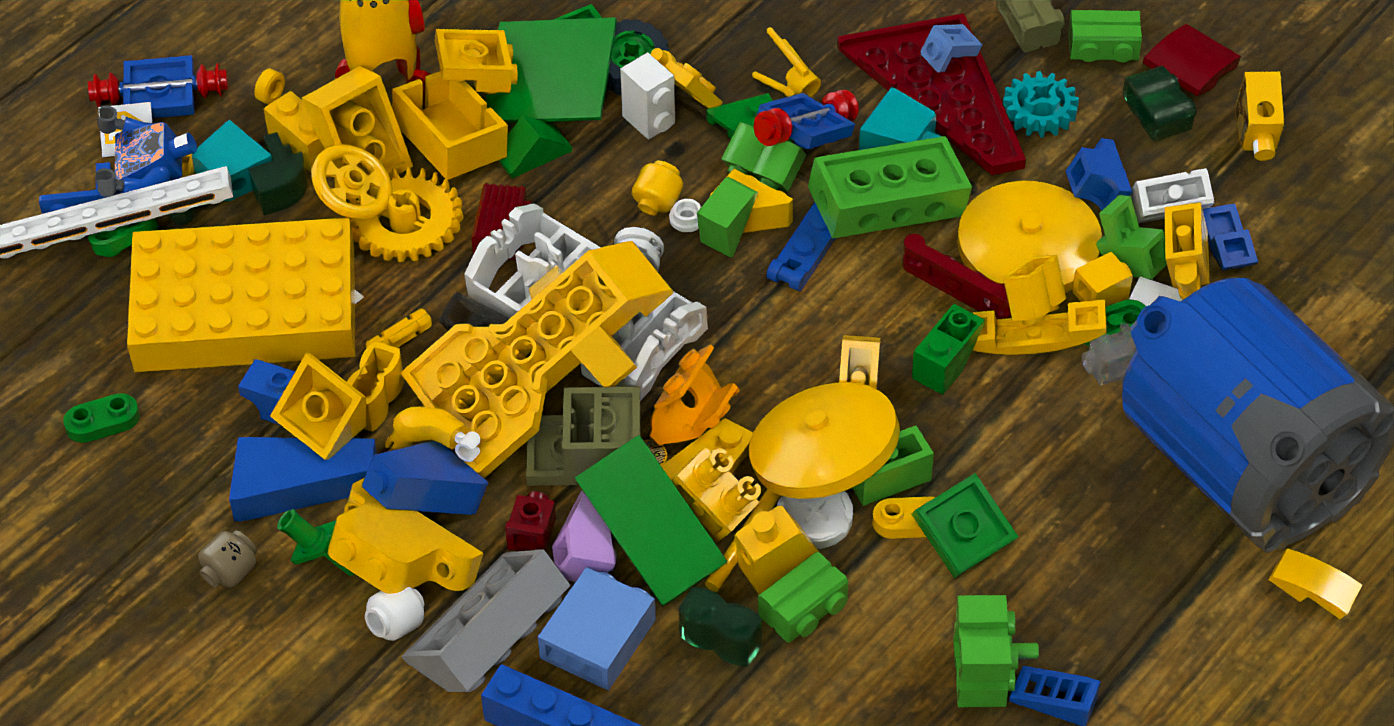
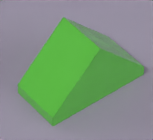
M726 177L697 212L700 242L728 257H733L758 192L730 177Z

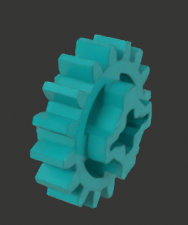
M1037 71L1034 78L1024 73L1022 82L1014 78L1011 87L1005 88L1003 106L1009 120L1014 121L1015 130L1024 127L1028 136L1033 131H1038L1040 138H1044L1046 131H1050L1056 136L1058 135L1059 127L1068 130L1070 121L1075 122L1079 97H1075V87L1066 88L1067 80L1064 78L1056 81L1054 73H1051L1048 78L1043 77L1041 71Z

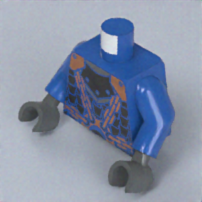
M102 106L99 109L100 117L97 118V123L102 133L110 134L116 131V129L121 130L120 133L115 134V171L108 168L96 171L98 192L102 196H112L116 190H119L120 193H125L182 177V157L197 152L195 139L190 133L177 137L166 123H148L128 117L122 120L117 118V111L112 106Z

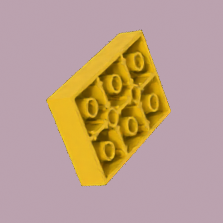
M350 218L133 232L127 346L134 372L252 364L255 359L267 363L302 361L306 353L312 354L318 360L355 357L354 241Z

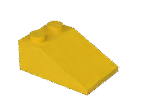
M359 66L302 97L312 127L325 149L334 145H352L362 148L375 156L383 164L390 179H392L393 168H396L399 175L406 171L408 166L410 168L413 167L380 75ZM343 159L332 161L337 169L346 165ZM359 163L357 165V167L362 169L367 174V176L371 174V172L362 164Z

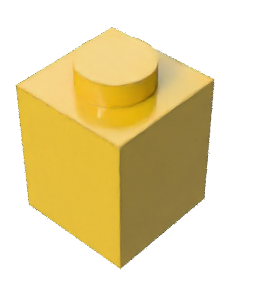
M1109 252L1075 269L1072 292L1081 302L1105 299L1106 306L1129 299L1133 275L1126 263L1120 262L1112 252Z

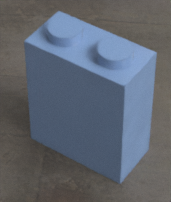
M586 567L539 634L540 659L609 691L656 620L655 598L651 597L641 588H632L616 581L613 576L606 572H597Z

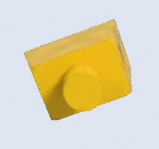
M782 505L773 508L769 512L761 511L756 513L751 523L735 534L738 566L758 595L815 552H819L800 524Z

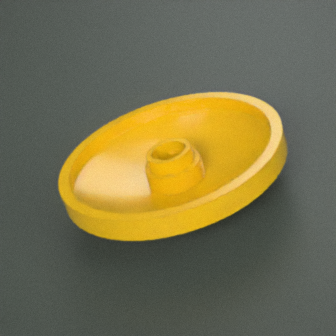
M1014 181L994 186L979 194L969 203L959 222L957 244L964 265L973 271L982 273L986 278L997 284H1003L1004 275L1017 269L1020 263L1029 258L1057 255L1064 290L1067 293L1073 290L1075 269L1100 257V251L1096 243L1102 238V232L1098 219L1091 208L1080 198L1074 197V194L1070 191L1044 182Z
M851 382L830 383L812 387L787 398L774 407L760 421L750 440V461L759 481L776 494L797 499H811L834 495L862 483L875 474L888 461L899 440V421L891 401L882 392L873 387Z

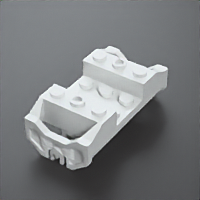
M535 203L515 207L509 213L510 221L504 219L501 222L503 230H493L491 237L486 236L479 243L464 273L468 296L476 300L497 322L504 324L531 301L529 288L554 266L557 265L564 272L588 250L601 247L543 212V208ZM535 242L536 249L529 256L519 250L515 254V251L521 245ZM515 254L518 271L496 293L489 290V287L497 270L508 258ZM674 292L647 317L639 312L612 335L637 366L635 370L615 387H640L641 401L651 390L658 374L666 363L684 344L697 341L708 329L706 306L699 302L692 303ZM580 363L582 375L603 387L590 371Z

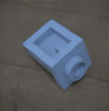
M963 24L933 25L921 49V55L937 72H945L952 57L977 56L982 44Z

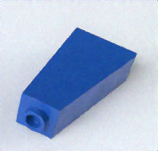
M238 437L229 496L234 521L242 522L288 510L291 511V509L296 510L349 498L353 483L365 478L373 455H377L375 439L352 438L329 460H325L298 438Z

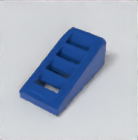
M1022 666L1015 683V691H1012L1009 702L1080 726H1087L1099 695L1101 681L1080 675ZM1029 681L1036 683L1033 693L1025 692ZM1044 686L1051 688L1048 696L1041 695ZM1059 691L1066 693L1064 699L1057 698ZM1074 696L1080 697V702L1072 701Z

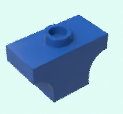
M1101 138L1094 149L1081 147L1066 169L1074 197L1088 199L1098 205L1101 210L1107 207L1118 195L1130 196L1132 193L1114 140Z
M255 359L238 386L240 396L249 399L256 405L261 419L280 425L270 415L295 371Z

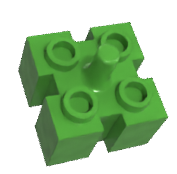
M965 595L957 597L953 647L958 707H1006L1008 691H1015V670L1018 669V659H1037L1039 657L1038 643H1012V635H1015V612L1007 611L1006 595Z

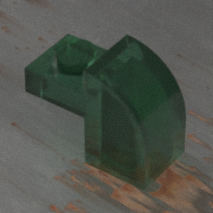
M277 132L264 136L266 151L272 155L273 161L248 169L252 192L264 216L287 209L296 204L304 196L308 185L302 151L293 154L288 143L282 144Z

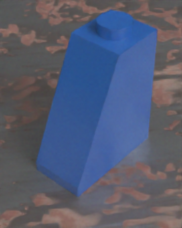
M430 441L373 455L362 488L386 509L472 515L477 513L488 482L446 446L436 441Z

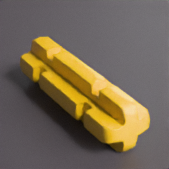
M418 309L409 315L411 319L408 320L405 317L381 332L382 337L376 335L368 340L365 344L366 348L375 341L398 348L416 337L415 332L418 331L421 334L432 326L431 317L424 309Z

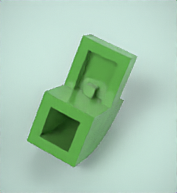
M1118 195L1099 213L1105 235L1096 245L1102 256L1112 252L1120 262L1128 265L1133 277L1153 279L1167 265L1164 231L1162 229L1139 227L1131 196Z

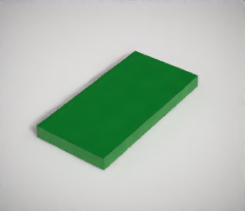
M637 435L575 477V481L662 607L727 564L723 554L640 435Z

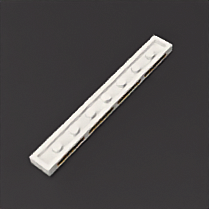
M225 166L0 225V258H9L17 253L32 249H44L51 244L67 240H78L86 235L101 231H113L120 226L147 221L174 212L182 213L193 207L209 203H220L225 199L233 197L228 168Z

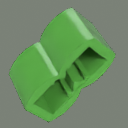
M739 122L721 160L728 167L727 172L729 174L733 169H736L746 175L755 177L759 182L775 190L779 189L788 192L806 154L801 147L789 141L777 143L773 146H765L756 138L753 126Z

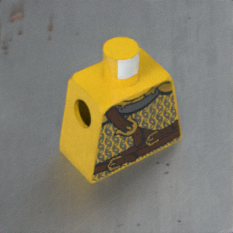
M1245 72L1235 106L1241 148L1245 151L1254 150L1255 159L1260 161L1270 160L1275 157V149H1277L1284 127L1280 72Z

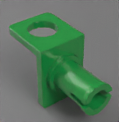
M294 509L286 511L281 516L277 529L284 532L297 543L290 560L294 565L324 556L348 576L355 575L328 555V548L336 520L313 527Z

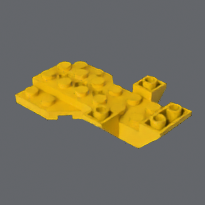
M632 240L588 250L564 272L557 265L554 266L529 288L531 301L504 324H490L489 327L456 324L400 372L425 407L444 409L465 424L468 432L473 431L479 434L480 444L477 447H479L480 453L472 462H464L481 477L485 478L539 431L545 394L580 363L590 371L603 387H615L637 368L612 335L639 312L647 317L668 299L674 291Z

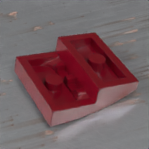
M1185 24L1168 34L1144 57L1142 63L1192 94L1199 96L1215 88L1219 76L1237 68L1241 56L1190 25Z

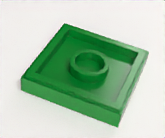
M976 473L922 505L911 514L954 579L1019 537Z

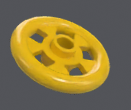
M334 145L323 150L314 160L311 170L314 189L322 202L335 213L350 219L365 220L376 217L387 208L388 198L392 194L391 179L383 164L368 151L352 145ZM343 159L346 165L337 169L332 161ZM359 163L365 166L371 172L369 176H367V174L362 169L357 167ZM326 177L335 178V188L330 189ZM370 186L378 189L376 198L367 194ZM346 199H359V205H353L346 202Z

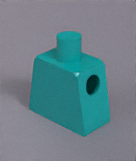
M891 87L860 128L859 150L942 137L935 134L937 115L933 110Z
M231 120L225 122L197 148V152L192 154L195 174L227 166L231 177L233 197L223 200L226 202H230L276 178L272 155Z

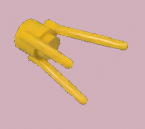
M767 28V33L792 63L793 67L785 77L787 86L758 72L752 73L753 78L784 93L787 97L800 93L813 97L820 89L821 80L808 69L786 39H781L773 28Z

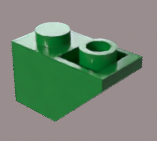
M953 303L914 350L912 379L944 395L962 373L984 327L985 319Z

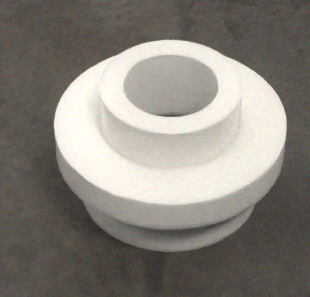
M682 199L676 202L669 214L671 225L681 232L698 230L697 212L701 208L700 204L693 199Z

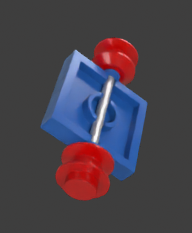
M192 55L124 61L123 82H119L112 72L109 73L107 80H100L98 75L94 74L93 81H88V95L90 102L96 101L97 107H101L102 102L105 100H110L113 106L117 105L120 100V94L123 96V105L151 102L152 118L195 114L194 90H197V86L199 93L204 98L208 97L209 91H217L219 96L222 97L223 90L229 89L228 74L226 69H220L219 63H216L214 70L209 71L201 64L196 78Z
M845 89L826 94L821 103L804 93L760 104L753 124L754 133L758 141L765 146L783 143L791 138L797 146L813 149L814 147L852 136L855 126L853 121L857 118L859 105L854 94Z

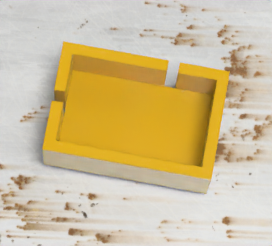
M441 71L426 76L425 109H423V82L420 79L392 89V109L400 130L446 180L507 157L508 125L491 107L487 108V103L466 81L442 80Z

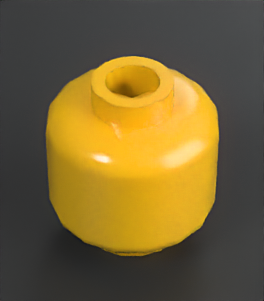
M655 161L641 168L632 187V196L638 202V208L642 212L655 216L658 212L667 213L671 211L683 189V180L675 166L665 161Z

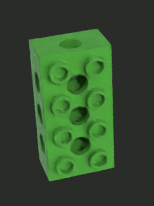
M946 136L815 157L808 184L810 193L832 239L961 217L964 210H966L972 186Z

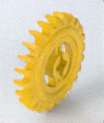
M408 166L404 178H400L396 168L392 169V194L388 198L387 208L381 214L365 220L350 219L353 241L359 243L360 249L364 251L370 250L371 256L378 257L383 254V258L386 261H390L393 257H397L398 262H404L406 257H410L412 261H417L419 255L422 254L425 257L432 256V249L441 251L444 249V243H451L454 240L453 234L458 233L461 229L460 222L463 220L461 209L463 206L462 200L458 197L457 189L452 187L450 190L448 180L444 179L443 183L439 185L438 174L434 172L432 178L426 181L424 168H421L417 178H413L411 168ZM370 186L367 194L376 198L378 189ZM359 199L349 200V203L359 205ZM419 203L428 208L431 213L430 219L421 216ZM381 215L389 218L390 227L394 232L387 230L381 225L379 221Z

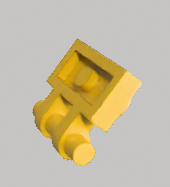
M660 48L652 50L650 55L674 75V84L708 109L720 106L723 103L713 93L716 87L701 77L702 74L687 63L683 65L680 62H676L675 57L669 51L661 50Z

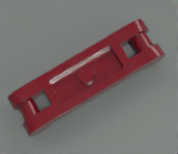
M909 234L905 237L903 246L905 253L902 261V267L905 271L979 312L994 310L996 319L1012 318L1004 283L997 284L986 278L982 273L973 271L960 264L951 256L944 255L927 246L924 237L919 234Z

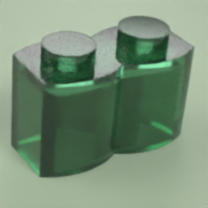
M1164 66L1125 78L1122 93L1125 102L1133 114L1139 118L1142 127L1153 141L1156 142L1192 129L1194 117L1197 113L1195 103L1180 90L1177 77L1172 73L1170 74Z
M692 587L678 608L680 636L694 647L714 650L720 658L728 663L737 666H749L762 646V619L760 616L743 605L726 603L721 596L711 590Z

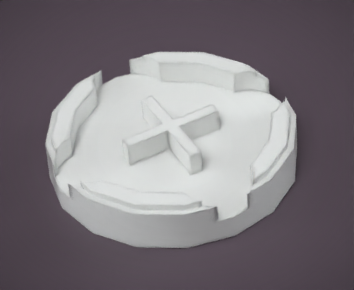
M845 491L811 499L782 497L781 495L777 506L782 505L800 524L817 549L836 545L847 536L852 526L853 504Z

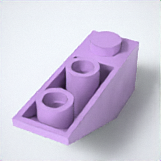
M582 490L552 546L554 564L566 580L574 582L577 581L586 567L597 572L608 573L612 571L617 558L616 550L612 547L610 530Z

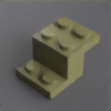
M640 387L564 388L563 415H542L539 431L527 441V486L578 485L575 481L576 476L637 435H640Z

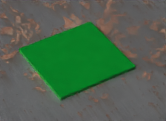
M616 17L499 22L498 30H504L507 44H512L513 46L512 64H517L518 77L517 84L511 85L510 93H486L485 102L487 103V108L491 107L505 123H517L522 115L544 122L601 120L617 25Z

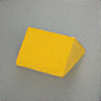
M306 353L270 417L323 459L329 460L366 427V397L312 354Z

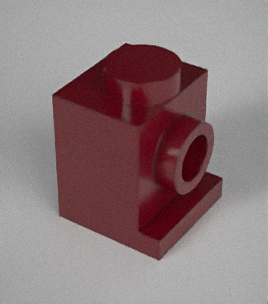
M537 491L529 492L527 496L517 495L510 519L505 526L508 550L530 551L544 549L546 552L556 521L555 501L549 500L547 495Z

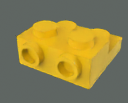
M436 29L435 45L442 80L454 82L473 80L475 91L487 94H496L498 92L510 93L511 85L517 84V64H512L513 46L512 44H507L504 30Z

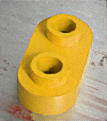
M935 497L888 498L880 501L873 510L872 524L874 530L882 537L890 539L926 537L911 514ZM890 513H896L897 515H895V516H890V515H888V514H890Z

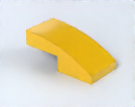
M1288 548L1283 551L1268 579L1297 601L1302 602L1309 597L1338 619H1342L1349 613L1362 587V584L1340 570L1316 558Z

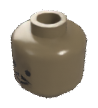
M221 531L199 552L198 558L202 566L199 573L207 583L215 588L219 584L227 588H233L255 568L256 557L254 554L257 552V549L252 541L240 531Z

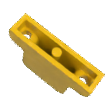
M365 478L353 483L344 513L337 517L328 548V555L331 559L387 594L401 592L407 587L413 589L427 581H434L453 591H463L475 583L483 552L418 511L386 509L362 488Z

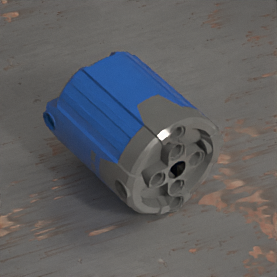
M1248 278L1222 279L1200 288L1181 302L1165 296H1159L1139 313L1137 320L1130 327V333L1137 350L1127 367L1122 383V402L1126 417L1229 520L1265 553L1285 549L1288 544L1306 538L1330 521L1337 522L1363 499L1366 492L1379 478V469L1388 456L1394 442V405L1265 286Z

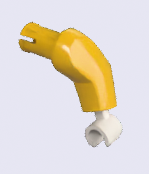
M410 407L399 412L393 420L394 431L385 442L386 448H389L394 442L391 449H389V451L409 447L413 442L433 440L451 450L455 448L458 457L466 462H472L480 453V449L477 447L480 444L478 433L468 432L465 424L444 409L430 407Z

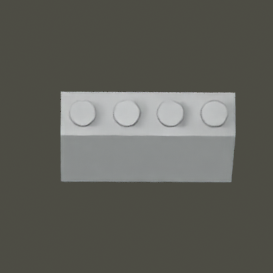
M544 549L503 553L401 657L406 663L446 691L471 692L484 682V674L493 665L501 663L510 655V647L518 639L526 637L536 628V621L544 612H549L559 605L562 601L561 595L570 587V584Z

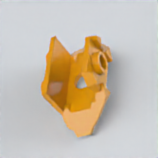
M711 344L698 352L692 349L685 354L679 362L680 367L675 375L664 384V391L654 405L655 410L650 418L651 431L649 437L657 445L696 439L707 428L713 429L720 423L719 419L729 411L731 405L728 402L731 397L737 395L740 391L734 383H729L721 388L711 368L705 363L714 349ZM687 390L694 396L695 405L693 408L687 407L681 400V397L684 396Z

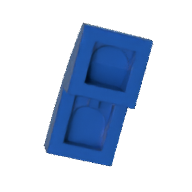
M1235 203L1202 209L1208 230V245L1222 271L1257 265L1258 259L1249 230H1243Z

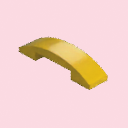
M1105 299L1068 303L1067 313L1047 314L1042 322L1032 325H1023L1022 320L1012 321V318L996 319L994 310L973 312V314L985 319V324L972 351L1005 355L1037 354L1062 350L1089 342L1107 333Z

